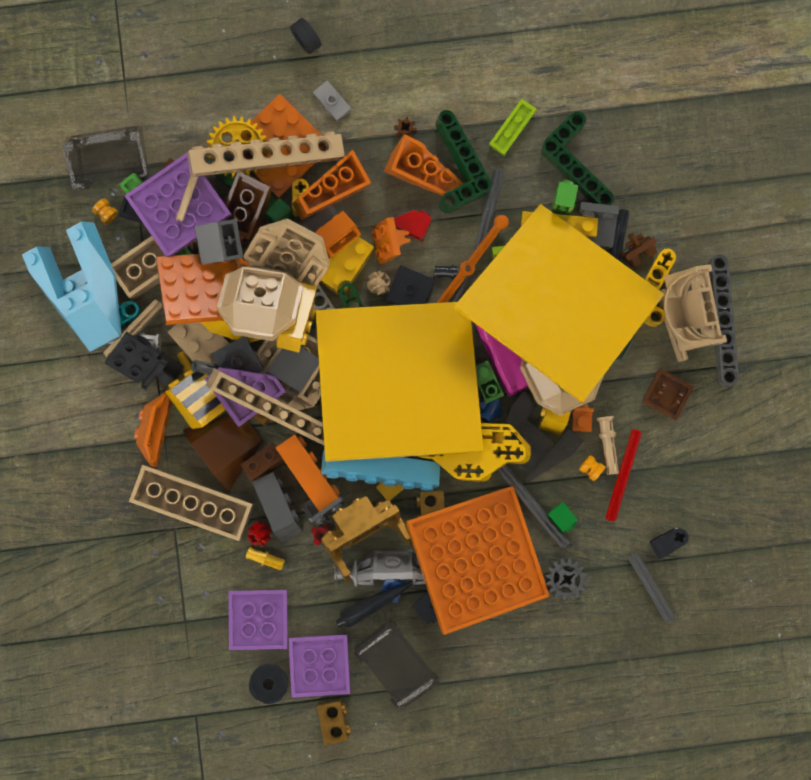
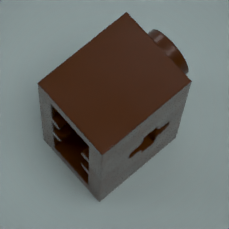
M271 443L240 464L251 481H255L273 472L285 463L274 443Z

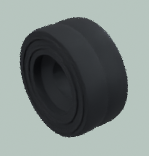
M300 18L290 26L293 36L305 52L312 54L321 47L322 43L318 35L304 18Z

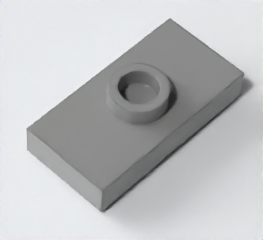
M328 81L324 82L313 92L314 96L337 122L352 110Z

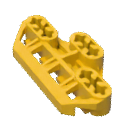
M481 423L483 436H493V433H495V443H492V439H483V452L422 455L418 457L434 460L456 479L484 482L489 480L493 472L507 463L524 464L528 462L531 457V446L510 424ZM515 434L519 440H506V436ZM502 450L507 453H520L522 451L523 455H520V457L504 454L498 456V452ZM466 469L471 471H481L482 469L484 470V473H481L480 475L476 473L459 474V470Z

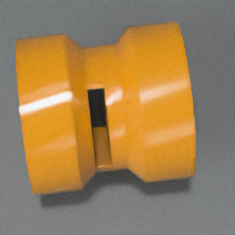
M105 198L98 201L92 208V212L96 216H100L101 221L105 225L110 224L119 214L114 207L110 206V203Z
M590 454L579 467V470L582 473H587L589 478L595 481L606 466L596 462L595 458Z

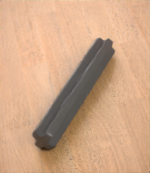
M636 552L628 556V559L666 623L675 619L674 614L640 556Z

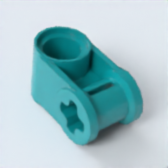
M127 301L119 306L121 330L132 323L143 312L139 304ZM135 306L136 312L133 315H129V308Z

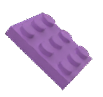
M287 590L228 591L229 650L288 649Z
M347 634L289 637L292 697L350 694Z

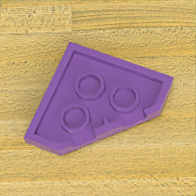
M222 367L217 369L275 399L286 392L274 375ZM210 375L204 379L206 382L208 381ZM214 392L237 426H241L257 414V412Z

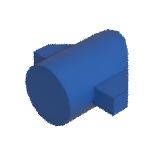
M498 399L487 404L485 400L480 401V417L491 423L494 417L501 418V402Z

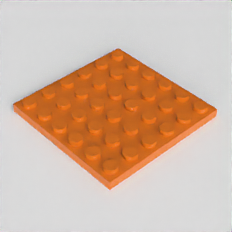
M513 486L405 521L442 635L550 597Z

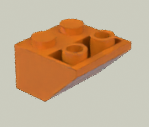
M344 211L335 215L315 232L323 237L326 251L330 258L361 235L355 223Z

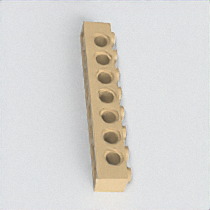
M326 132L324 136L308 134L305 135V138L289 136L287 140L271 138L268 139V142L252 140L249 141V144L243 145L241 142L230 143V146L225 147L222 144L211 145V148L203 149V146L192 147L187 153L191 177L337 161L345 157L341 134H335V132ZM318 143H323L326 146V151H321L318 148ZM299 146H306L308 153H302ZM281 147L289 150L288 156L281 153ZM263 149H267L270 152L271 156L269 158L262 155ZM244 151H248L252 155L251 160L243 157ZM226 153L230 154L233 157V161H225L223 155ZM204 156H211L214 163L207 164Z
M214 368L205 385L207 388L324 445L323 422Z

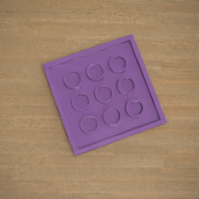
M187 153L124 195L166 257L174 256L197 240L194 226L225 221L232 216L206 177L198 176L183 222L176 220L190 178Z

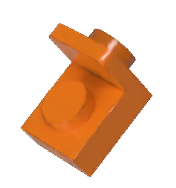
M585 404L572 410V431L592 432V413L594 408H589V405Z

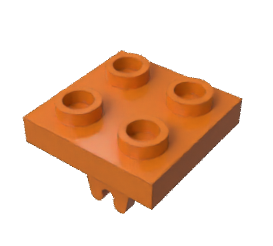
M394 217L386 218L372 228V239L375 241L376 246L375 255L379 265L387 264L400 256V248L403 244L411 241L409 238H405L409 234L408 231L396 230Z

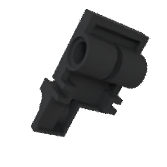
M127 331L105 360L106 365L137 383L142 380L141 388L147 390L156 376L161 383L168 386L171 382L178 379V375L184 369L182 364L165 355L164 351L159 354L160 349L158 347L156 349L153 348L145 337L139 334L133 336Z

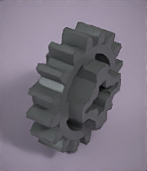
M560 558L559 564L554 561V568L548 567L547 569L550 571V574L545 575V577L549 578L546 585H551L548 591L550 593L555 591L554 596L557 598L561 595L562 600H565L566 596L573 600L574 594L579 597L578 591H585L582 585L588 584V581L583 580L587 573L581 572L584 567H577L578 561L576 560L572 564L571 558H567L566 562H564L563 558ZM571 566L574 569L570 571H565L562 567ZM557 572L558 578L554 583V574ZM564 574L570 576L569 583H562ZM577 576H579V582H578V585L576 586V585H575V578H576ZM567 587L570 592H562L559 589Z

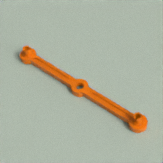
M498 215L495 218L494 226L468 261L461 263L460 272L437 303L448 302L466 276L474 273L475 264L501 229H505L508 226L509 220L506 216ZM467 265H469L468 271L465 270V267Z

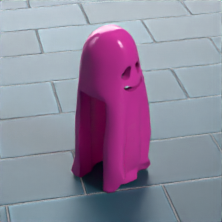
M475 324L488 353L492 368L508 397L527 389L529 386L520 370L522 358Z

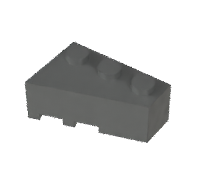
M271 472L252 481L271 528L280 541L284 542L303 533L298 523L299 517L295 509L292 510L290 506L292 501L288 493H284L282 489L285 485L281 477H277L274 472Z

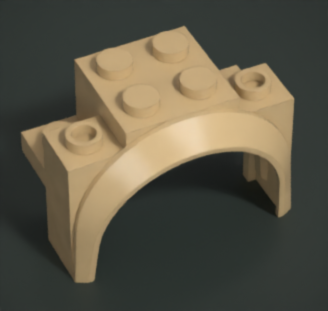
M711 265L695 266L664 276L667 288L665 296H663L665 318L670 334H673L677 339L679 352L727 342L726 335H721L709 272L712 271ZM690 285H692V290L688 291Z

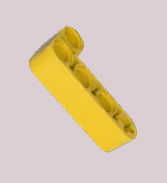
M672 249L662 250L655 258L644 278L658 290L665 280L664 276L668 275L676 260L675 252ZM667 255L668 261L663 266H661L664 260V256ZM653 271H658L661 274V279H655L652 274ZM655 306L643 323L656 327L665 320V312ZM651 313L659 315L658 322L651 319Z

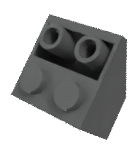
M237 219L194 226L201 265L243 258Z

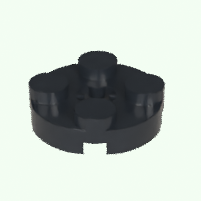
M264 664L255 669L249 680L251 695L264 704L278 702L287 692L288 677L285 671L278 665ZM268 678L274 682L272 689H267L268 687L265 688L263 685Z

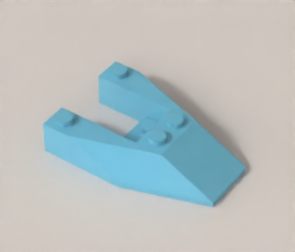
M79 222L66 230L82 268L77 273L63 280L50 247L36 246L22 254L29 273L91 352L121 337L122 333L114 270L95 224L92 222Z

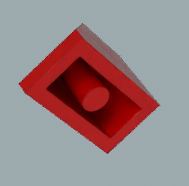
M413 210L394 218L396 230L408 231L409 234L407 236L423 242L432 217L423 210H419V212Z

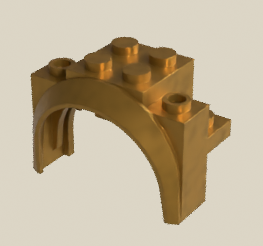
M367 496L355 499L346 508L338 509L332 516L336 530L328 531L321 538L325 549L346 583L352 580L350 578L351 573L342 560L344 546L349 545V547H352L384 528L383 526L396 531L408 547L413 545L409 531L400 518V511L397 506H393L388 499L378 502L373 507Z

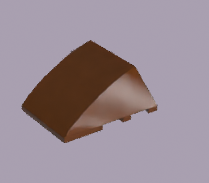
M229 414L213 419L204 427L195 429L190 427L183 430L192 447L228 491L243 470L240 464L251 458L263 442L248 420L241 426H237Z

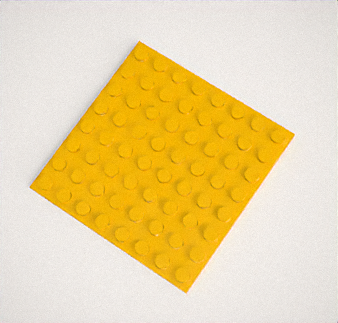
M540 204L455 304L454 308L583 403L664 296V293Z
M457 302L316 310L325 462L484 451L472 324L470 319L454 308Z

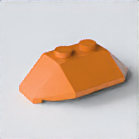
M166 393L147 403L144 409H141L139 414L140 427L136 429L134 439H137V446L149 465L157 468L173 403Z

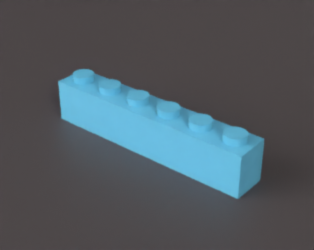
M324 450L321 474L327 475L328 478L344 477L348 481L365 480V483L368 484L379 482L390 487L400 485L404 489L421 488L422 491L431 492L439 486L440 465L437 462L404 457L325 462Z

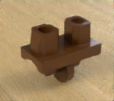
M633 233L629 234L628 238L630 241L625 243L628 249L621 253V257L627 260L632 267L638 266L642 263L638 254L644 252L646 257L649 258L657 253L654 245L657 243L655 237L646 236L644 238L642 234L637 236Z

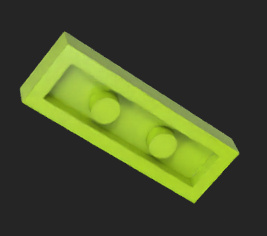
M521 98L493 137L489 146L505 156L537 109Z

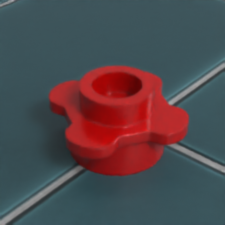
M328 525L312 528L311 533L314 534L313 543L319 546L322 543L321 538L323 537L320 534L323 533L325 535L330 530Z

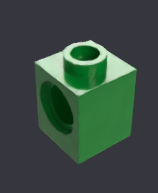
M560 502L547 513L561 532L566 530L568 533L576 527L575 522L578 519L564 502Z

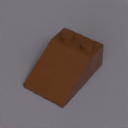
M238 171L225 203L232 216L225 221L237 219L239 235L248 240H253L259 228L266 224V212L269 208L272 187Z

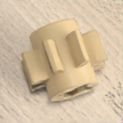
M378 271L368 276L370 281L367 282V287L371 293H377L379 296L389 291L387 286L390 285L391 281L386 273Z

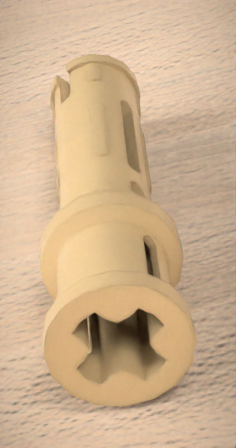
M614 416L597 418L600 426L599 437L602 439L607 475L619 473L614 443L616 432L614 431L612 421Z

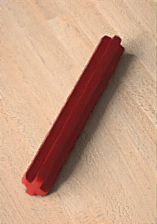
M632 429L605 516V519L615 522L642 435V432L636 429Z

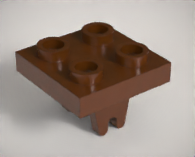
M659 369L641 403L676 421L694 386Z

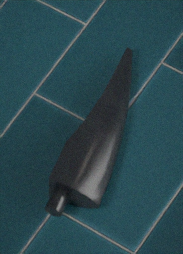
M412 581L373 594L343 609L340 613L341 618L336 620V624L338 627L345 625L348 628L356 625L397 598L413 584Z

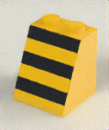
M189 369L183 374L185 376L180 381L176 379L168 385L169 389L165 393L189 426L195 429L204 427L226 409L214 392L205 386L207 382L204 379L208 375L192 372V369Z

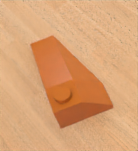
M405 134L391 153L384 170L385 173L441 196L464 184L448 168L444 167L438 161L439 159L426 149L422 142Z

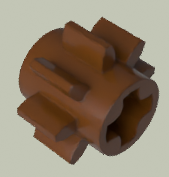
M408 117L405 120L398 119L399 125L394 126V130L398 131L396 138L399 136L403 137L404 134L413 138L412 133H417V129L413 128L415 121L410 122ZM402 127H405V128H408V127H409V131H408V132H407L406 130H403V131H402Z

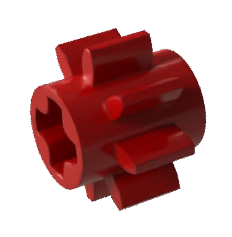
M256 521L247 529L249 532L248 539L253 545L260 544L262 547L271 539V536H269L271 529L266 523L259 524Z

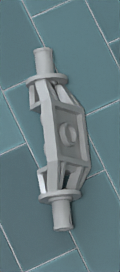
M374 550L359 561L354 560L352 567H347L351 573L350 578L354 581V587H357V584L374 585V579H413V585L426 584L421 569L415 567V564L419 565V562L413 550ZM371 564L370 568L359 571L360 569ZM335 567V580L344 579L338 568Z

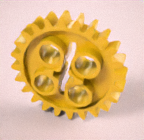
M233 116L232 122L225 118V124L219 121V128L213 126L214 133H209V137L212 140H207V145L222 144L225 147L230 146V143L241 142L243 145L249 144V141L252 140L263 142L267 139V136H261L263 129L257 130V123L250 125L251 119L244 122L241 116L240 121H237L236 117ZM243 134L250 135L251 139L249 141L242 140L241 136ZM230 136L232 141L226 143L222 140V137ZM263 149L262 155H268V150ZM249 170V171H241V172H243V173H245V174H247V175L250 176V171H252L253 173L256 174V173H257V170ZM232 172V178H233V179H234L235 175L237 174V172Z

